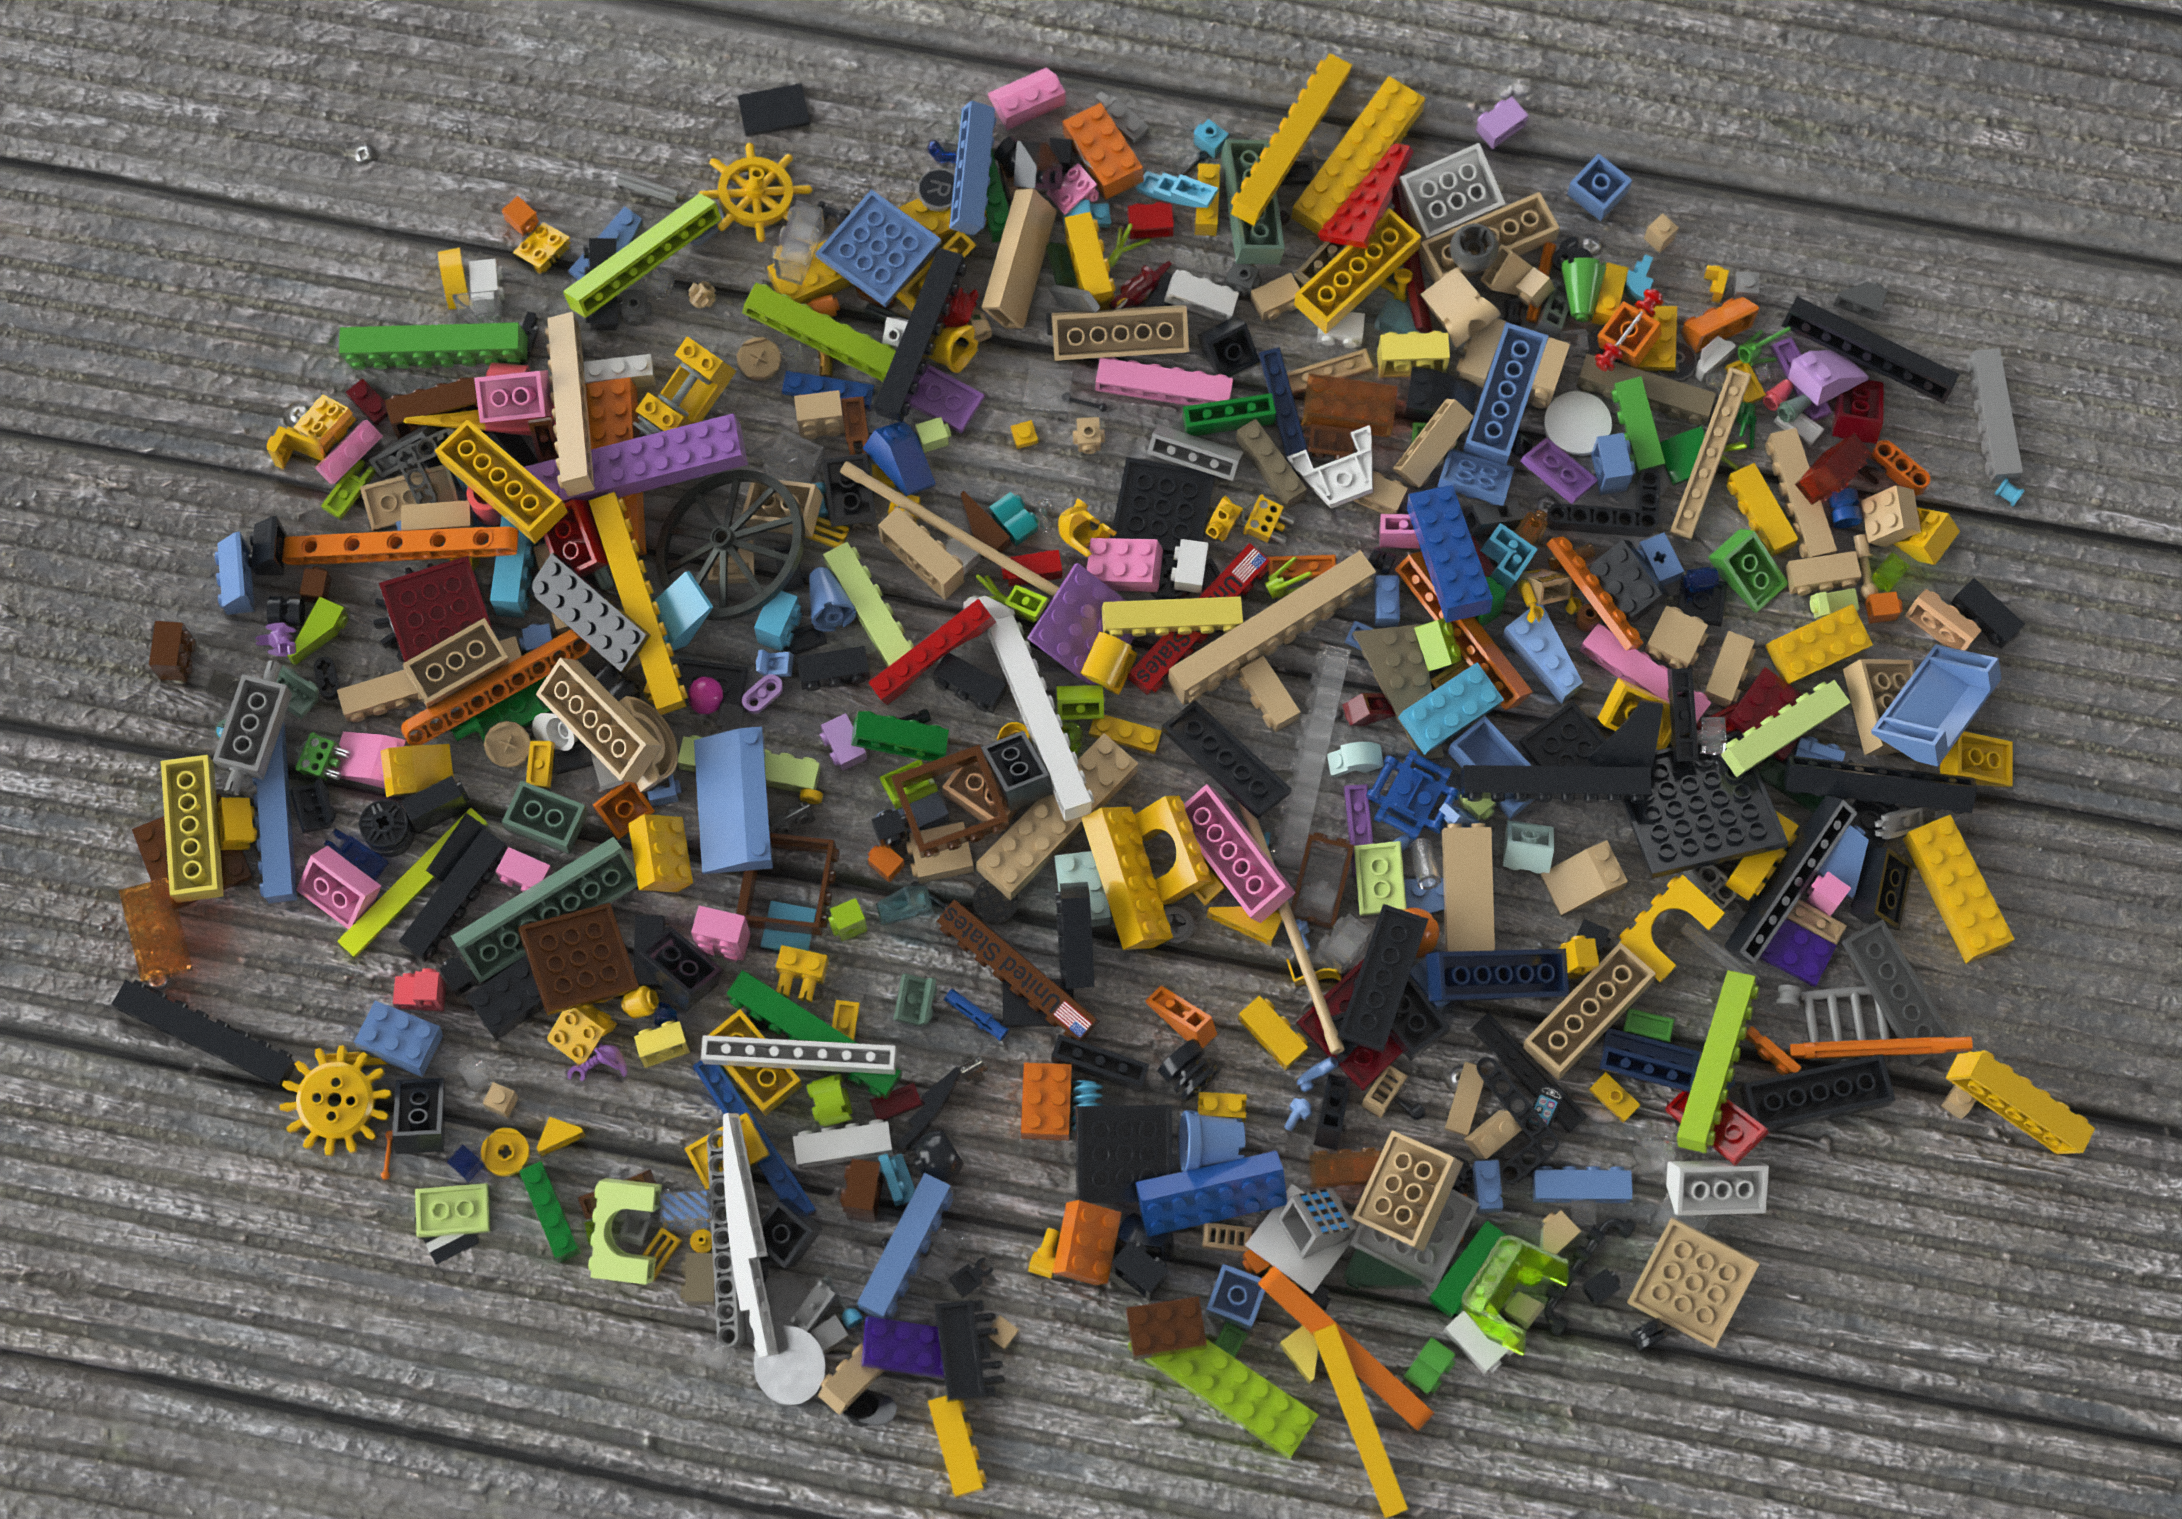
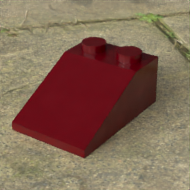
M1867 380L1836 396L1832 436L1877 444L1883 426L1884 382Z

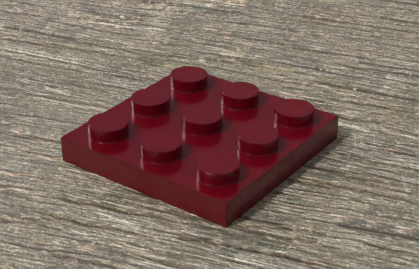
M1764 667L1726 721L1742 733H1745L1752 727H1755L1757 730L1762 726L1761 722L1772 715L1774 718L1779 716L1778 711L1786 705L1790 704L1792 707L1796 705V699L1803 694ZM1801 736L1774 753L1773 756L1783 762Z

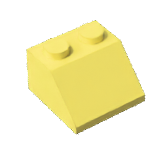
M668 1021L663 1023L660 1028L654 1030L647 1028L641 1030L639 1035L634 1036L639 1057L645 1068L690 1053L680 1021Z

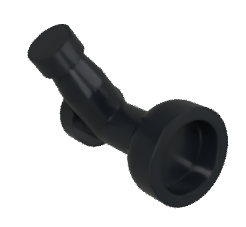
M821 200L816 208V213L820 215L813 228L821 232L822 226L829 216L835 218L837 224L841 225L850 214V210L842 208L839 211L826 205V202Z

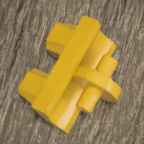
M1224 496L1205 528L1206 534L1213 539L1218 538L1222 542L1225 541L1243 508L1235 505L1227 496Z

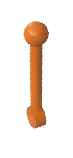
M392 1130L387 1131L385 1134L388 1140L384 1171L381 1173V1178L384 1180L390 1178L389 1163L393 1140Z

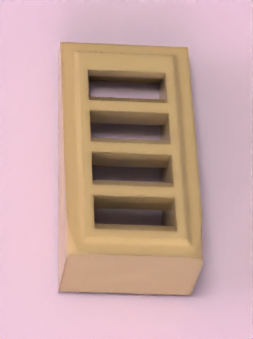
M1389 1065L1373 1084L1361 1106L1377 1117L1382 1118L1408 1076ZM1386 1075H1389L1390 1077L1394 1078L1398 1081V1083L1396 1084L1393 1081L1389 1080L1388 1078H1386ZM1381 1083L1385 1084L1393 1090L1391 1091L1387 1089L1386 1087L1382 1086ZM1378 1091V1092H1380L1381 1094H1383L1384 1096H1386V1097H1388V1098L1385 1099V1098H1383L1382 1096H1380L1379 1094H1377V1093H1375V1092Z
M1206 1223L1203 1228L1202 1249L1246 1252L1250 1250L1245 1244L1251 1238L1252 1228ZM1211 1231H1216L1215 1242H1210ZM1221 1232H1225V1244L1220 1243ZM1230 1232L1235 1233L1234 1245L1230 1244ZM1240 1233H1245L1244 1246H1239Z

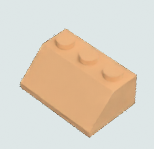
M1927 589L1917 597L1905 617L1944 646L1966 651L1982 631L1973 620L1963 617L1957 608L1947 605L1937 593Z

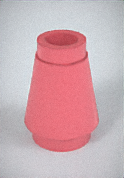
M1784 379L1765 392L1766 396L1763 398L1764 405L1769 410L1776 411L1780 403L1786 401L1794 389L1792 382Z

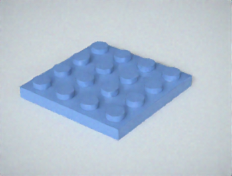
M871 189L815 255L820 261L886 307L941 244V239Z

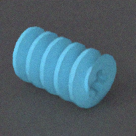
M1086 1080L1073 1081V1084L1077 1087L1073 1088L1072 1093L1077 1096L1072 1099V1102L1076 1106H1102V1104L1096 1102V1099L1102 1098L1103 1095L1096 1093V1090L1102 1089L1103 1085ZM1074 1106V1107L1072 1108V1112L1075 1113V1114H1076V1106ZM1076 1115L1072 1117L1073 1123H1076ZM1076 1125L1072 1126L1073 1131H1076Z

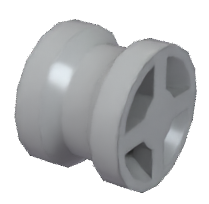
M1779 985V998L1776 1000V1006L1790 1010L1799 1009L1800 1002L1798 997L1801 995L1802 989L1793 985Z

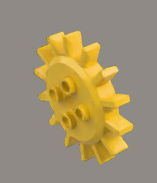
M339 1045L336 1062L329 1063L327 1062L325 1052L321 1048L315 1049V1057L318 1060L319 1066L313 1070H310L305 1063L297 1061L295 1066L298 1071L305 1075V1078L301 1084H296L292 1081H283L282 1084L287 1090L297 1092L296 1102H285L279 1105L280 1110L284 1112L298 1111L300 1118L286 1128L289 1133H296L304 1126L310 1130V1134L304 1140L303 1147L310 1150L317 1138L321 1136L326 1138L325 1155L332 1157L335 1152L336 1140L345 1139L346 1148L352 1154L356 1153L357 1145L353 1135L362 1131L366 1138L375 1141L378 1137L367 1124L372 1117L381 1121H389L390 1118L386 1112L375 1110V1104L378 1099L392 1097V1091L386 1089L374 1091L372 1085L374 1081L381 1079L386 1074L382 1068H378L369 1075H365L361 1070L367 1063L369 1055L364 1052L358 1056L353 1065L347 1064L346 1057L348 1053L347 1047L344 1045ZM336 1078L340 1079V1085L333 1087V1080ZM337 1093L341 1096V1103L336 1107H332L328 1102L329 1097ZM315 1094L321 1095L319 1102L313 1101ZM349 1097L355 1098L353 1105L347 1104ZM331 1112L336 1114V1118L333 1121L328 1119V1115Z

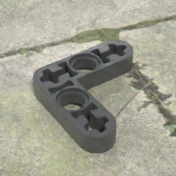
M447 428L400 449L396 454L397 463L417 504L427 503H422L421 501L424 497L422 491L417 493L415 490L426 484L428 488L424 489L427 496L431 495L433 498L430 500V503H437L438 501L437 493L422 462L437 456L435 449L439 446L434 437L437 436L439 441L445 438L444 433L451 435L455 431L454 429ZM424 442H431L434 445L432 454L423 453L421 447ZM404 451L407 454L411 453L413 455L410 459L412 466L416 463L418 465L417 468H413L409 472L406 471V468L410 467L409 463L401 459L404 456ZM413 472H420L423 475V482L417 485L411 481Z

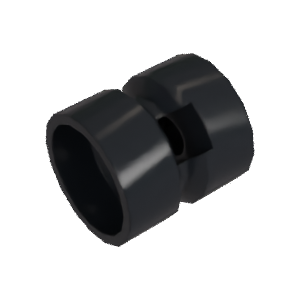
M1008 136L997 147L994 158L1003 166L1008 165V170L1014 174L1017 140L1012 136Z
M269 596L267 601L268 624L287 622L289 626H303L305 620L303 596H289L287 600L283 596Z

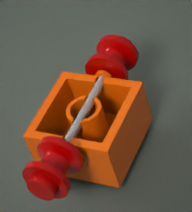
M1646 289L1643 292L1645 299L1643 301L1638 300L1635 303V307L1624 301L1598 334L1599 347L1605 350L1602 355L1597 354L1595 356L1596 366L1605 372L1607 370L1613 371L1615 368L1613 362L1616 359L1622 360L1634 368L1638 367L1662 335L1661 323L1652 318L1655 315V306H1662L1664 303L1663 296L1656 289Z

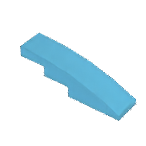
M1146 171L1144 174V182L1136 187L1138 193L1155 199L1208 208L1219 191L1217 187L1181 174L1177 178L1164 172L1160 176Z

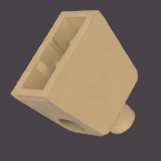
M1501 244L1496 260L1486 269L1480 281L1491 290L1519 295L1516 286L1533 267L1507 246Z

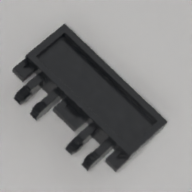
M983 1300L935 1304L934 1309L947 1402L995 1397V1384L1004 1383L1005 1377L1001 1375L983 1377L982 1371L1000 1369L1003 1367V1363L999 1360L981 1362V1360L991 1358L988 1336L997 1335L998 1329L994 1327L976 1329V1323L992 1322L996 1319V1314L984 1313L974 1315V1312L984 1311Z

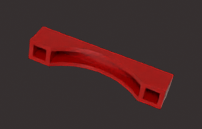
M977 599L868 683L881 701L889 705L906 692L910 685L936 661L958 646L978 637L993 626L996 621L983 603Z

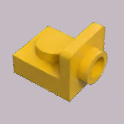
M1708 265L1704 279L1712 280L1709 291L1713 293L1711 301L1720 303L1729 270L1718 265Z

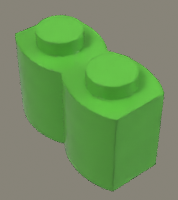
M1431 1337L1402 1379L1426 1396L1429 1391L1434 1394L1442 1383L1439 1380L1443 1372L1448 1374L1456 1362L1452 1360L1455 1354Z

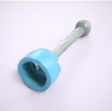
M825 1275L822 1281L837 1291L832 1284V1278L829 1275ZM839 1295L837 1301L844 1310L842 1314L843 1324L847 1329H851L861 1323L863 1317L858 1310L848 1309Z

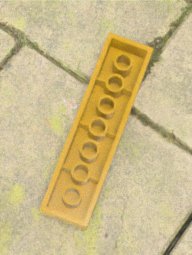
M1388 76L1294 204L1291 219L1318 234L1323 225L1329 221L1336 210L1347 200L1350 193L1358 187L1363 178L1370 173L1375 164L1387 153L1388 149L1394 143H1400L1422 113L1425 97Z

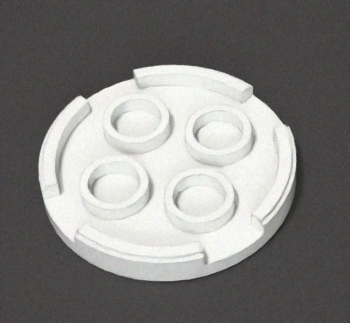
M1582 391L1567 392L1555 398L1549 405L1544 418L1546 437L1564 452L1573 455H1590L1596 438L1598 436L1610 435L1612 428L1611 415L1606 405L1596 396Z

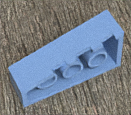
M1536 604V606H1540L1544 610L1540 622L1537 621V618H1535L1533 623L1527 620L1529 609L1505 627L1502 637L1562 705L1579 692L1583 682L1543 605Z

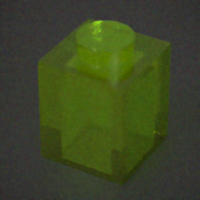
M1891 552L1875 571L1872 580L1879 589L1890 592L1905 575L1910 565Z

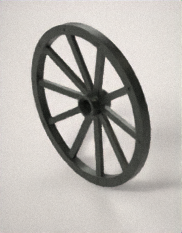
M727 471L700 482L690 489L672 508L658 537L656 568L664 591L673 584L670 573L712 551L695 578L698 585L701 586L720 555L719 609H712L706 620H732L762 608L784 589L800 562L805 543V523L801 508L792 493L782 483L758 471ZM753 482L769 487L731 526L740 483ZM732 483L723 525H720L703 496L718 487ZM775 492H778L786 502L791 516L739 530ZM697 501L713 530L711 533L678 528L676 526L685 512ZM793 524V539L789 555L740 540L748 536ZM672 535L710 541V543L668 565V551ZM739 548L785 562L780 573L767 588L763 589L738 554ZM728 555H731L758 595L742 604L727 608Z

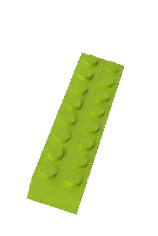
M1207 1339V1347L1204 1350L1143 1359L1288 1459H1291L1318 1417V1414ZM1129 1342L1127 1349L1132 1352L1131 1344Z

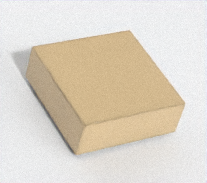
M999 1315L991 1325V1327L998 1329V1334L988 1336V1338L1005 1350L1019 1332V1329Z

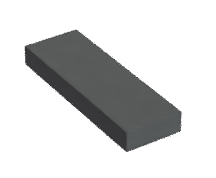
M1053 285L1049 289L1062 307L1096 313L1100 309V305L1089 291Z

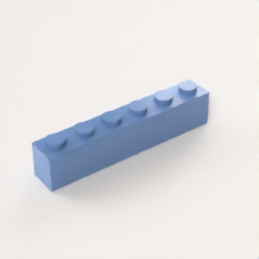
M973 100L965 105L961 112L949 229L972 236L982 230L986 223L984 213L988 203V197L986 196L987 188L990 184L988 174L992 164V157L990 155L994 144L993 128L996 124V117H994L995 108Z

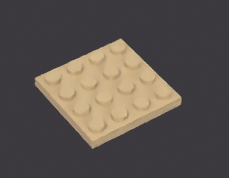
M1671 1217L1627 1303L1655 1318L1659 1317L1666 1324L1716 1348L1759 1266V1261Z

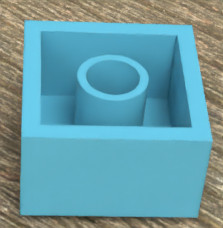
M781 591L774 599L763 606L754 626L758 643L778 651H783L784 646H790L794 636L791 631H793L795 626H799L803 615L800 610L801 606L799 605L798 596Z

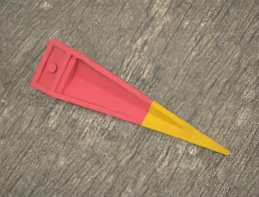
M478 410L406 417L404 419V423L459 428L468 419L481 431L531 436L528 420L551 417L554 425H556L553 415L480 423Z

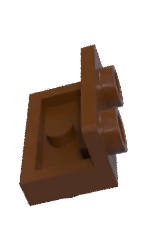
M1311 423L1308 452H1312L1313 457L1325 458L1326 454L1334 455V459L1337 460L1353 454L1354 441L1350 432L1356 429Z

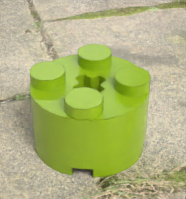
M840 1073L814 1080L811 1084L807 1085L809 1097L813 1098L815 1102V1107H812L813 1116L820 1126L828 1127L853 1120V1117L850 1115L853 1114L847 1088L841 1087L840 1083L844 1082V1079Z

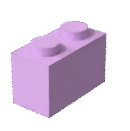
M1511 96L1506 101L1501 100L1489 113L1484 112L1477 120L1476 131L1493 149L1523 128L1527 123L1528 114Z
M846 713L821 725L822 733L819 734L825 747L830 746L832 753L829 755L835 766L839 765L841 770L844 771L867 760L864 748L851 746L853 726Z

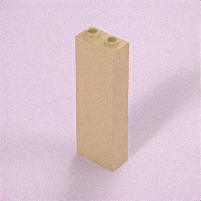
M1034 188L1015 191L982 304V309L1005 329L1024 328L1057 210L1050 202L1045 200Z
M1485 823L1471 824V828H1462V824H1448V828L1442 830L1445 952L1495 950L1491 827H1485Z

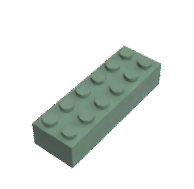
M1226 139L1221 153L1236 264H1280L1285 250L1277 193L1274 194L1255 226L1231 214L1233 205L1230 203L1234 194L1241 192L1242 189L1240 187L1245 177L1250 178L1252 175L1250 171L1254 163L1261 161L1259 158L1263 149L1270 147L1269 140Z

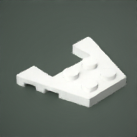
M1370 425L1350 432L1358 452L1315 469L1306 450L1287 457L1289 464L1330 509L1373 493L1372 431Z

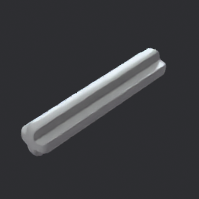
M619 172L616 177L617 185L676 203L679 198L678 190L623 172Z

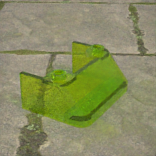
M1504 1235L1498 1239L1464 1292L1462 1308L1489 1340L1524 1355L1526 1330L1498 1318L1497 1315L1517 1283L1533 1287L1538 1285L1545 1276L1566 1286L1569 1277V1261L1513 1235Z

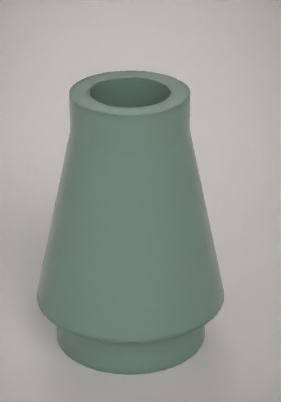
M1802 394L1799 397L1781 402L1777 408L1779 418L1786 423L1795 421L1811 405V400L1805 394Z

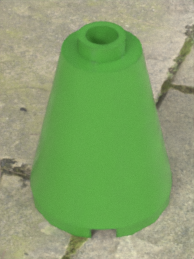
M1574 258L1573 263H1568V260H1565L1562 263L1561 269L1571 317L1575 318L1577 322H1587L1595 313L1606 272V263L1603 262L1601 265L1599 264V259Z

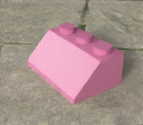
M1044 68L988 93V97L1006 130L1066 105V92L1056 74L1048 68Z
M326 846L310 856L296 891L349 930L374 904L381 885L329 846Z

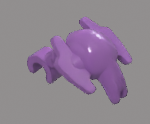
M285 622L266 625V629H271L272 632L255 638L259 640L256 642V645H271L274 648L268 650V654L287 657V655L296 653V644L293 642V636L289 633L295 632L296 629L287 626Z
M599 1043L598 1046L600 1048L594 1049L597 1055L589 1058V1060H586L581 1065H573L569 1069L567 1076L568 1079H571L573 1072L579 1071L581 1074L580 1081H583L587 1076V1071L601 1062L619 1069L622 1076L625 1077L627 1075V1066L617 1047Z

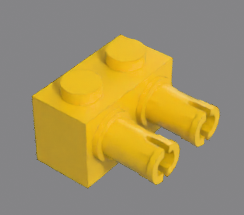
M781 945L776 963V971L780 975L776 992L781 995L783 992V996L789 998L793 979H801L803 981L797 999L804 1002L806 997V1002L812 1003L816 984H824L829 965L828 956Z

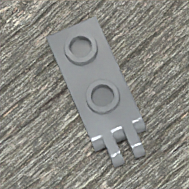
M1908 807L1881 815V820L1875 821V827H1882V829L1876 830L1875 836H1882V839H1891L1905 835L1909 831L1923 826V807Z

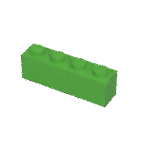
M1642 377L1615 383L1611 394L1614 403L1619 404L1618 420L1620 425L1624 424L1625 440H1629L1632 455H1629V459L1634 462L1637 473L1642 472L1646 468L1664 466L1665 460Z

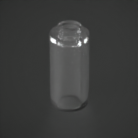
M1418 838L1409 846L1416 880L1419 888L1430 890L1436 888L1441 882L1434 848L1431 840Z

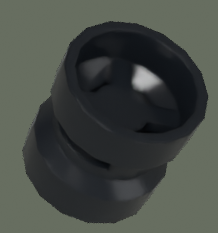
M1375 546L1368 561L1373 568L1379 569L1380 573L1388 575L1396 555L1385 553L1381 548Z

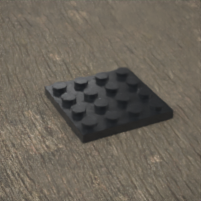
M1126 457L1112 528L1117 533L1115 536L1111 535V538L1157 539L1164 553H1175V547H1180L1181 539L1203 542L1215 475L1193 468Z
M1172 1105L1076 1106V1201L1080 1200L1087 1203L1139 1202L1136 1182L1172 1174Z

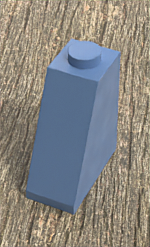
M1851 825L1848 826L1817 872L1821 877L1830 872L1851 887L1846 895L1848 899L1853 898L1856 893L1868 844V839L1864 836L1866 832L1857 825L1853 827Z

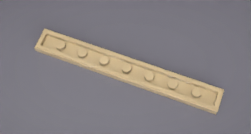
M1732 367L1729 368L1669 534L1692 540L1752 374Z

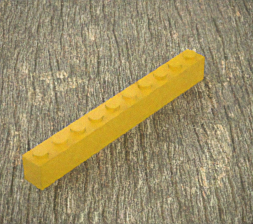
M1331 53L1328 54L1325 60H1320L1316 68V75L1311 74L1307 82V89L1302 88L1297 98L1299 100L1298 103L1292 104L1288 112L1289 117H1284L1278 128L1280 130L1279 133L1274 132L1269 141L1270 147H1265L1259 159L1261 161L1254 163L1250 171L1252 175L1250 178L1245 177L1240 187L1242 189L1241 192L1234 194L1230 203L1233 205L1232 215L1255 226L1347 81L1352 64Z
M615 492L589 500L624 612L651 635L638 655L656 710L660 715L686 707L685 699L688 698L685 686H680L678 681L681 673L678 665H673L671 657L674 656L671 644H666L664 638L668 634L664 623L659 622L657 615L661 614L657 601L653 602L650 595L654 593L650 580L646 581L644 577L647 569L643 559L639 560L637 553L640 552L636 539L632 540L630 532L634 531L629 518L625 519L624 511H627L623 498H618Z

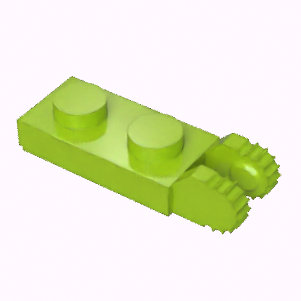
M359 459L343 475L322 503L321 508L337 519L342 520L360 496V487L367 485L376 473L374 467H368L361 478L357 477L365 464L364 461Z

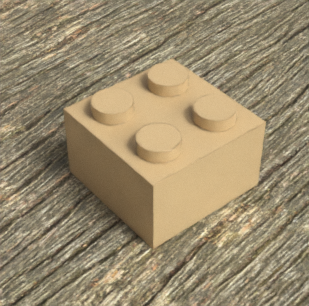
M839 390L794 396L800 438L811 440L816 439L818 436L827 435L835 437L840 435V433H845Z
M1895 485L1861 500L1868 543L1887 547L1921 532L1913 489Z

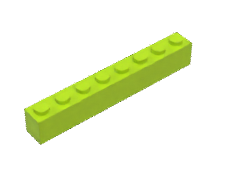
M699 193L565 289L563 293L570 309L585 318L718 223L722 218L716 202Z
M755 283L744 303L743 314L884 382L896 352L892 346L885 343L881 344L870 335L861 334L847 324H840L829 315L820 314L806 304H799L793 301L790 296L779 294L765 284Z
M1727 970L1677 1134L1678 1147L1707 1153L1709 1145L1713 1146L1716 1132L1713 1130L1715 1124L1719 1125L1721 1121V1103L1725 1104L1727 1101V1083L1733 1080L1735 1069L1732 1067L1734 1061L1738 1062L1740 1057V1040L1744 1041L1746 1037V1020H1751L1753 1014L1752 1000H1756L1759 994V986L1756 985V977L1753 975Z

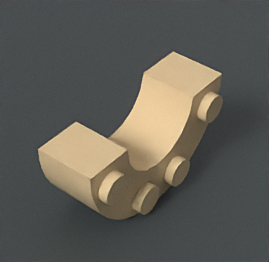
M626 696L619 703L662 745L658 754L638 783H636L639 791L645 792L674 772L678 763V747L671 728L657 710L638 698Z

